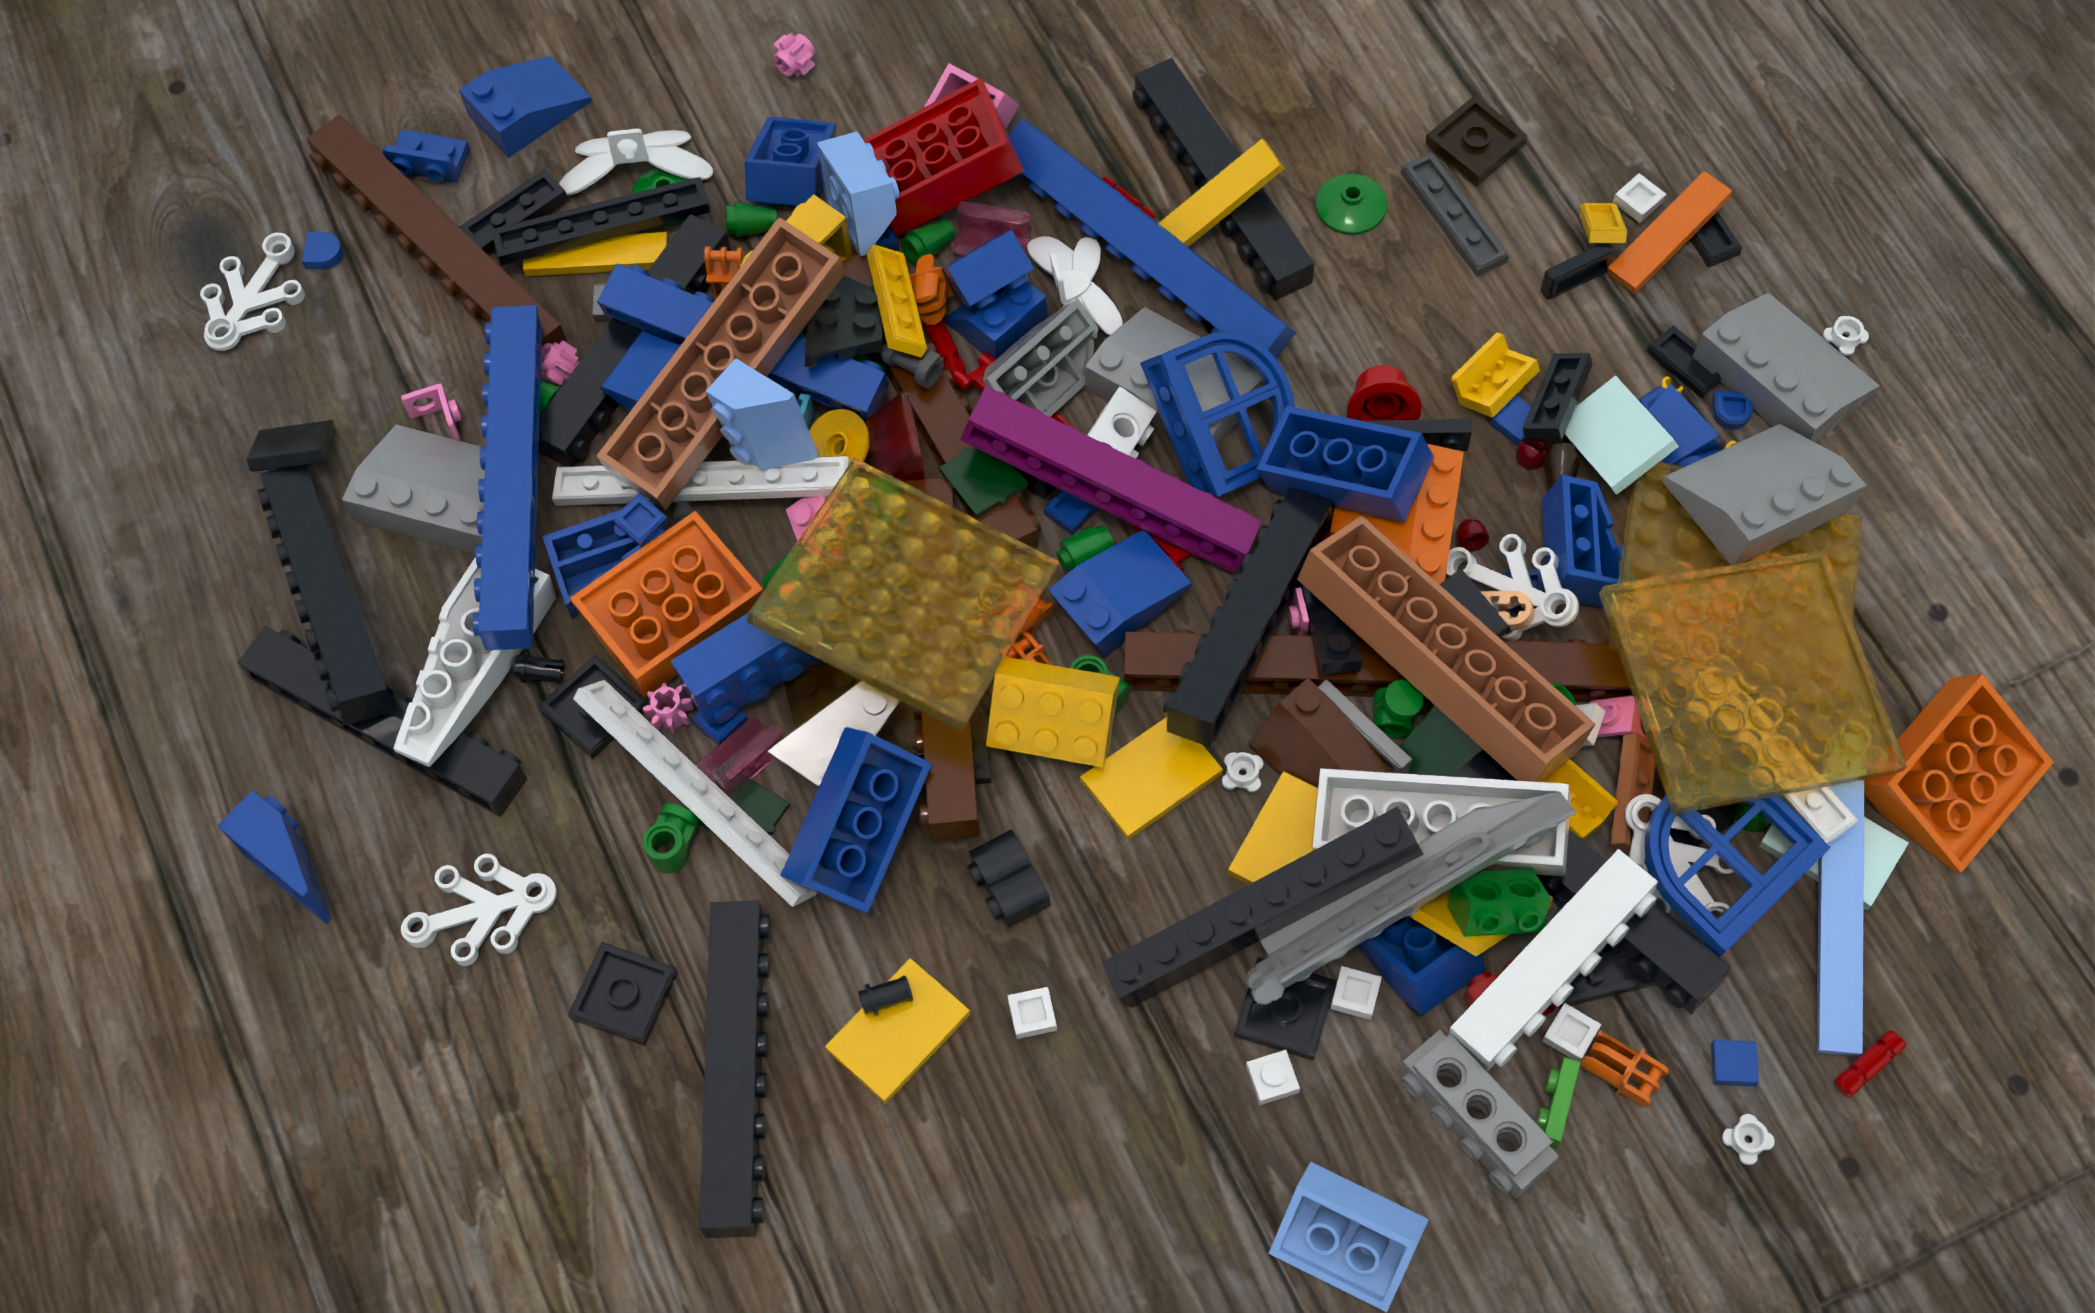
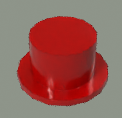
M1377 365L1365 370L1356 380L1355 391L1347 402V418L1360 421L1418 420L1421 416L1422 402L1417 390L1407 383L1403 372L1389 365Z

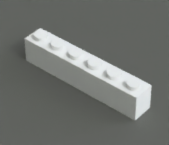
M1618 849L1450 1027V1033L1487 1072L1495 1063L1500 1067L1504 1066L1518 1048L1513 1044L1522 1034L1525 1033L1528 1037L1532 1036L1546 1018L1542 1013L1550 1004L1553 1003L1557 1007L1561 1005L1573 991L1574 987L1570 983L1577 975L1581 973L1586 977L1601 961L1602 958L1598 953L1605 945L1609 943L1614 947L1628 932L1629 927L1625 924L1636 913L1641 918L1657 900L1653 894L1658 881Z

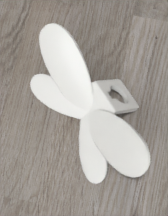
M641 129L611 131L607 133L605 138L592 139L579 144L575 152L589 157L569 171L559 184L566 191L567 196L573 195L600 180L617 164L647 161L668 173L686 179L701 177V180L709 179L713 175V168L701 157L677 147L691 139V135L685 131H658L643 135Z
M1049 236L1037 237L1028 243L1027 249L1032 260L1044 271L1053 275L1063 307L1078 298L1097 327L1108 335H1111L1123 325L1121 315L1115 304L1092 282L1100 264L1101 250L1095 239L1089 237L1080 239L1074 251L1059 240Z

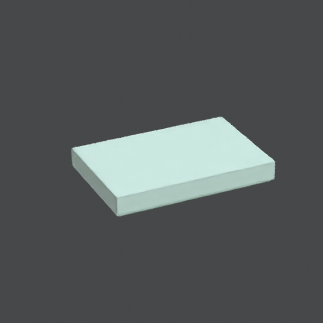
M1616 375L1575 407L1564 434L1616 495L1679 447L1669 433Z
M1865 817L1863 909L1868 911L1909 842ZM1772 824L1758 847L1779 859L1794 844ZM1819 860L1804 873L1819 882Z

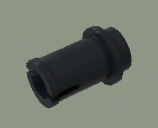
M525 652L524 655L516 656L513 676L514 678H520L522 683H526L529 679L561 684L563 681L561 674L564 675L565 661L564 659L532 657L530 652Z
M906 975L870 987L868 983L865 984V989L858 991L865 1015L873 1013L874 1016H878L879 1010L903 1002L913 1001Z

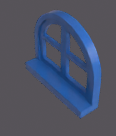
M1217 332L1140 362L1190 486L1202 492L1210 493L1216 498L1261 477L1256 468L1267 445L1261 450L1245 408L1267 398H1272L1274 423L1270 436L1271 439L1285 407H1295L1293 392L1284 370L1264 346L1254 339L1239 333ZM1223 353L1236 355L1250 363L1262 376L1266 385L1240 396ZM1212 354L1230 400L1203 412L1184 365ZM1236 413L1253 459L1226 471L1208 425Z
M1725 772L1696 775L1676 785L1660 800L1653 810L1646 827L1644 839L1648 871L1658 881L1657 890L1671 908L1706 942L1705 945L1718 956L1725 953L1831 848L1772 790L1745 776ZM1707 796H1726L1741 800L1752 807L1722 836L1690 802ZM1759 811L1794 844L1763 875L1729 843ZM1677 815L1710 847L1680 877H1678L1674 870L1669 853V834ZM1715 854L1750 887L1719 919L1684 886Z

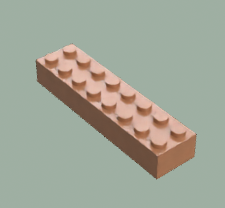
M779 217L596 455L605 469L648 499H652L655 504L666 511L723 436L720 431L722 426L719 419L711 412L713 406L706 390L735 358L767 377L844 276L845 271L840 257Z
M1362 515L1310 549L1297 580L1517 781L1542 782L1580 751L1596 724Z

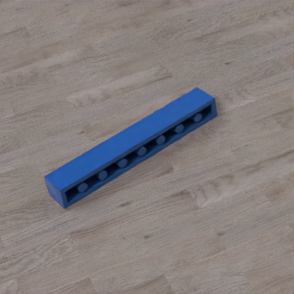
M616 263L597 301L606 316L681 346L715 301L712 297L702 292H696L695 295L682 290L683 287L673 280L663 278L662 281L649 277L650 274L646 270L636 265H630L627 268ZM800 333L767 378L796 394L804 393L811 395V400L830 408L850 410L859 415L864 422L871 424L889 386L883 368L869 360H863L862 363L850 358L837 361L835 354L817 358L816 366L804 367L807 335Z

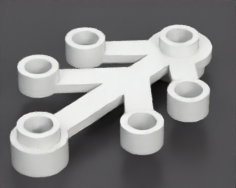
M273 233L265 238L262 248L267 257L246 287L242 279L245 269L239 258L228 256L220 262L219 267L227 279L234 304L226 316L222 307L226 297L221 287L217 284H208L202 288L200 296L207 306L211 318L205 325L204 339L210 348L217 351L229 350L238 344L243 335L265 328L271 333H277L285 328L286 319L278 308H269L262 315L245 320L243 318L247 312L284 300L287 304L296 305L305 298V292L301 284L296 280H288L279 287L262 292L280 265L290 263L293 259L295 248L286 234ZM237 266L234 270L228 271L230 267ZM297 290L296 293L288 295L290 291ZM217 294L216 297L208 299L210 295ZM278 318L277 321L269 323L271 319Z
M1516 534L1504 536L1499 546L1500 551L1507 557L1513 579L1477 564L1475 557L1465 548L1457 547L1449 551L1446 571L1449 576L1458 571L1460 564L1468 562L1463 571L1470 579L1498 591L1523 592L1531 600L1533 606L1537 607L1534 609V619L1530 625L1524 629L1513 630L1510 634L1503 635L1502 638L1508 641H1516L1521 637L1524 630L1544 622L1553 627H1564L1573 622L1577 617L1579 601L1571 591L1562 589L1556 570L1559 558L1550 548H1539L1532 557L1533 565L1541 572L1546 593L1533 588L1523 556L1526 552V544ZM1513 542H1518L1516 550L1508 552L1509 545ZM1550 555V562L1547 565L1541 566V559ZM1497 602L1493 603L1495 610L1497 612L1506 611L1500 610L1499 606L1497 605ZM1514 602L1513 607L1520 605V603ZM1566 604L1563 612L1555 614V609L1558 605Z
M1642 794L1634 797L1627 804L1625 820L1627 825L1634 831L1629 858L1648 873L1647 866L1644 863V839L1648 822H1642L1639 819L1638 813L1642 807L1648 808L1652 813L1660 799L1650 794ZM1678 815L1675 817L1671 828L1689 831L1694 838L1702 840ZM1702 815L1716 829L1715 821L1708 815ZM1669 834L1671 862L1675 872L1680 877L1691 867L1688 862L1695 863L1708 849L1674 842ZM1717 854L1705 864L1706 866L1713 867L1716 872L1721 874L1734 872L1730 867L1723 869L1719 865V856ZM1696 874L1684 884L1710 912L1715 910L1721 917L1730 908L1725 903L1714 902ZM1655 888L1653 896L1663 902V909L1669 913L1671 906Z
M483 854L474 863V869L479 878L484 881L495 880L512 890V892L497 896L462 878L455 867L445 865L439 868L435 874V882L443 892H454L473 903L431 916L423 912L412 913L403 920L401 933L409 945L415 948H423L435 940L438 931L476 920L467 936L456 940L451 947V955L459 965L468 966L476 961L478 949L501 913L516 908L508 924L498 927L491 934V943L495 950L501 954H508L516 949L518 944L517 938L533 913L544 912L553 905L557 896L556 886L551 878L544 874L535 873L524 878L502 867L494 855ZM494 863L491 871L481 872L484 864ZM446 875H455L454 880L451 883H442V880ZM533 888H542V891L538 896H529V892ZM423 922V927L420 931H410L415 923ZM510 935L511 939L508 944L498 945V940L501 936ZM463 947H471V952L468 956L458 957V953Z

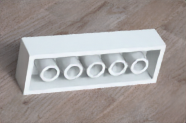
M1320 769L1312 848L1316 850L1397 806L1417 843L1472 810L1559 791L1571 805L1569 784ZM1570 817L1482 870L1495 871L1532 868L1539 875L1566 876Z

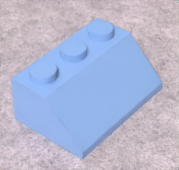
M856 131L817 142L826 203L846 217L850 242L858 254L864 256L867 255L866 253L870 246L877 242L897 215L895 199L899 198V189L894 177H888L883 161H877L871 144L865 143Z
M735 358L706 390L713 406L711 412L719 419L722 426L720 431L731 445L729 450L741 463L747 464L750 462L763 470L811 461L819 455L795 395Z
M1310 1162L1296 1187L1268 1254L1387 1312L1429 1219Z

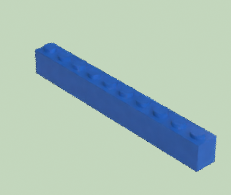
M1023 118L1020 119L1009 135L1024 169V172L1016 175V177L1021 179L1024 174L1032 181L1028 186L1044 199L1050 195L1057 201L1054 207L1069 219L1075 215L1083 221L1079 227L1096 240L1099 236L1107 240L1109 243L1105 248L1117 258L1123 260L1127 256L1132 260L1134 265L1131 269L1142 278L1149 281L1153 277L1161 283L1158 290L1173 302L1179 298L1186 303L1187 307L1184 311L1199 323H1202L1204 319L1214 326L1211 333L1234 332L1245 335L1260 343L1277 359L1296 334L1294 329L1036 126Z
M537 305L492 307L491 322L485 323V338L487 345H490V353H484L485 374L489 375V384H483L482 396L484 406H488L487 415L481 416V431L483 438H486V447H480L481 469L485 470V479H479L478 482L480 502H484L483 512L477 513V529L479 535H482V545H476L475 549L477 568H481V578H475L474 580L475 600L480 602L479 612L473 613L472 620L474 635L481 637L485 651L533 648L542 324Z

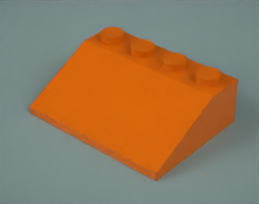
M1427 444L1434 459L1405 522L1334 507L1330 533H1336L1362 515L1440 585L1446 578L1464 452Z
M696 511L569 598L619 669L644 699L648 697V691L655 692L662 686V683H667L677 676L671 660L766 602L763 588Z
M1983 674L1951 677L1864 777V794L1882 816L1955 873H1962L2054 761Z

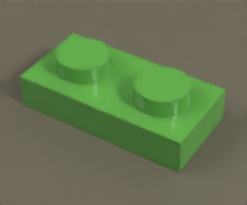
M1566 1057L1563 1058L1558 1070L1551 1068L1549 1071L1544 1092L1551 1094L1548 1109L1540 1108L1536 1124L1553 1141L1550 1147L1554 1151H1556L1562 1139L1581 1064L1579 1061Z

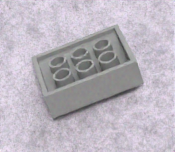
M1766 293L1727 312L1702 333L1693 354V358L1712 374L1717 372L1721 377L1720 382L1730 391L1742 393L1753 404V410L1772 427L1781 424L1815 443L1872 396L1880 387L1879 384L1770 293Z
M1144 307L1107 337L1086 364L1085 390L1109 402L1119 386L1157 411L1149 424L1169 435L1140 362L1201 337ZM1223 353L1240 396L1263 386L1265 383L1264 379L1250 363L1236 355ZM1212 354L1184 365L1203 412L1230 400ZM1236 413L1208 425L1217 449L1238 421Z
M396 424L356 468L342 501L355 522L475 553L476 545H482V535H479L477 529V513L483 512L484 502H480L478 493L479 479H485V470H482L480 465V447L482 446Z
M1781 424L1670 473L1662 479V482L1732 567L1848 513L1867 486L1842 456Z

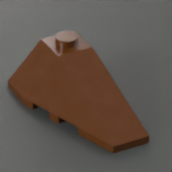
M1309 678L1279 702L1249 742V747L1276 773L1281 775L1284 771L1316 788L1319 786L1320 769L1394 773L1340 708Z

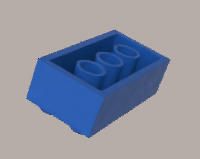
M1286 406L1256 470L1272 493L1286 495L1289 488L1292 487L1332 500L1334 507L1405 522L1434 456L1422 433Z
M805 577L671 660V663L687 695L707 725L711 727L716 723L728 721L736 714L738 709L749 702L760 701L768 695L770 689L781 682L795 679L803 672L804 667L812 662L827 659L842 644L831 611Z
M845 726L780 876L844 905L868 913L932 763L869 732Z

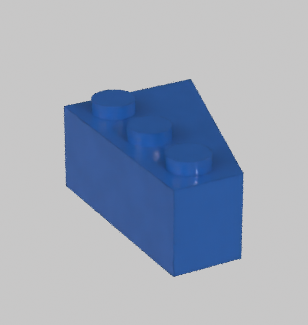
M1562 475L1542 497L1544 547L1550 548L1559 558L1556 570L1562 589L1571 591L1577 597L1579 603L1614 610L1615 603L1637 589L1638 584L1635 578L1629 577L1623 559L1626 557L1623 546H1617L1612 534L1611 527L1614 523L1598 482ZM1550 555L1545 556V565L1550 562Z
M621 510L542 536L565 605L572 619L579 612L569 598L641 549L640 546L614 524L612 518ZM661 528L646 544H648L656 537L664 533L663 528Z

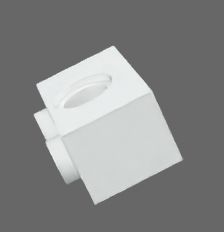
M1119 386L1087 436L1100 442H1105L1128 456L1137 458L1139 453L1134 450L1136 444L1143 446L1153 432L1154 427L1149 423L1157 411Z

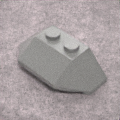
M1077 298L1030 329L985 369L983 382L987 387L1003 392L1010 398L1030 408L1038 409L1044 415L1051 417L1085 386V366L1094 355V340L1097 339L1099 328Z

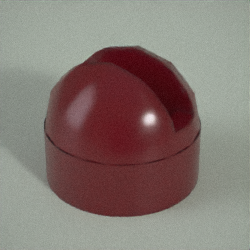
M1526 438L1521 441L1516 451L1518 464L1528 470H1535L1543 466L1542 457L1546 454L1547 448L1543 440H1526Z
M1465 519L1456 530L1457 541L1460 547L1465 548L1469 552L1480 550L1487 545L1490 539L1486 527L1479 520Z

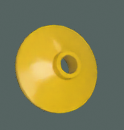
M846 409L829 411L819 417L809 430L819 454L817 457L848 456L851 462L850 476L864 462L869 449V432L864 420L856 413Z

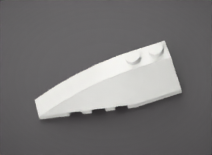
M476 557L441 609L439 615L440 623L436 635L431 638L427 661L424 669L420 670L413 701L408 704L393 748L395 752L428 767L440 757L476 716L509 672L516 656L520 655L523 649L485 651L481 637L474 635L473 613L479 612L480 602L475 600L474 580L475 578H481V568H477ZM535 569L533 634L556 599L550 575Z

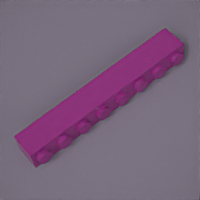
M985 386L960 438L961 441L1234 574H1236L1245 556L1250 551L1262 521L1251 516L1245 510L1237 509L1215 498L1210 493L1202 492L1182 482L1175 476L1167 475L1147 465L1140 459L1128 456L1105 442H1100L1079 432L1073 426L1065 425L1044 415L1040 410L1030 408L1010 398L1005 393L995 391Z

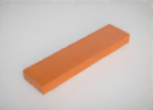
M1703 171L1607 268V274L1636 294L1732 197L1733 190Z

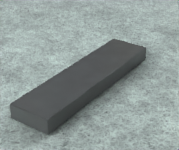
M1433 152L1402 166L1401 175L1476 277L1508 262L1509 254Z

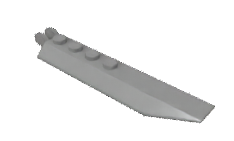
M1560 791L1472 810L1419 842L1418 845L1424 855L1260 940L1269 957L1256 964L1255 968H1251L1245 974V981L1248 988L1252 991L1251 994L1257 1004L1261 1003V1005H1267L1272 1000L1276 1001L1282 997L1284 988L1295 982L1305 980L1313 971L1332 960L1343 957L1351 948L1368 938L1378 936L1386 927L1401 918L1416 913L1424 904L1576 813Z

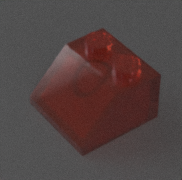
M908 391L899 393L866 419L869 431V449L866 457L874 456L875 466L869 467L870 477L873 478L879 475L893 476L895 481L901 486V496H907L906 481L925 479L922 454Z

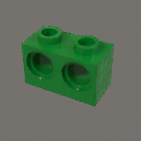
M1532 868L1480 871L1451 888L1447 907L1464 937L1541 932L1545 926L1551 898Z

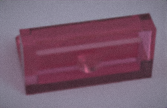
M960 201L957 211L959 230L953 248V255L960 258L995 236L1009 230L1013 231L1025 254L1027 253V246L1032 234L1030 212Z
M753 717L697 763V767L729 797L748 779H752L775 759L767 751L784 739V733L773 722L765 727L757 718Z

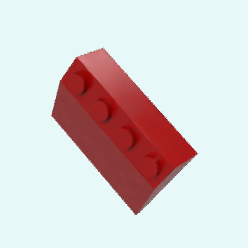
M982 77L863 139L865 143L871 144L877 161H883L888 177H894L898 185L899 198L895 199L897 215L889 224L897 237L1024 172L1016 149Z

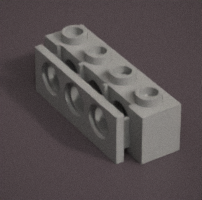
M1441 1030L1437 1031L1402 1062L1399 1074L1402 1076L1400 1081L1404 1088L1413 1097L1418 1098L1420 1096L1431 1107L1429 1112L1436 1123L1445 1130L1450 1128L1461 1140L1459 1145L1463 1152L1475 1162L1480 1160L1491 1172L1489 1173L1490 1180L1502 1193L1507 1194L1509 1192L1515 1199H1518L1554 1166L1559 1156L1550 1147L1553 1141L1451 1033L1446 1037ZM1438 1078L1451 1080L1455 1087L1448 1088L1439 1083ZM1467 1110H1478L1485 1119H1474ZM1497 1141L1508 1142L1514 1148V1152L1502 1150L1498 1146Z

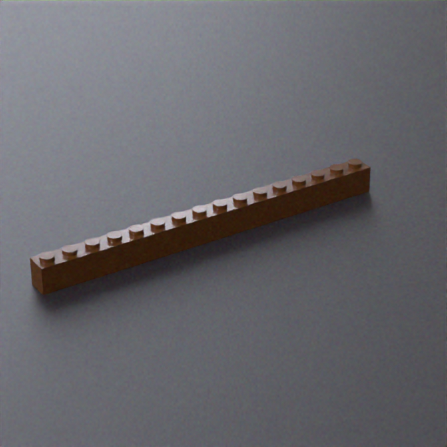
M1146 628L1138 629L1134 632H1125L1124 681L1132 686L1131 691L1176 692L1180 685L1181 671L1186 662H1193L1196 657L1195 649L1198 640L1204 633H1194L1186 629L1177 630L1173 633H1164ZM1304 632L1293 633L1290 636L1272 634L1241 694L1288 695L1309 678L1317 687L1327 679L1344 696L1374 697V692L1378 689L1386 688L1396 680L1407 679L1361 637H1355L1362 658L1361 671L1321 674L1310 634ZM1500 638L1550 684L1556 682L1563 685L1573 695L1576 702H1591L1594 700L1637 695L1646 704H1663V698L1670 696L1683 702L1697 705L1647 644H1626V642L1621 640H1611L1605 643H1587L1581 639H1571L1566 642H1547L1541 638H1532L1526 641H1508L1505 638ZM1701 643L1755 704L1762 690L1758 647H1745L1740 643H1729L1724 646H1706Z

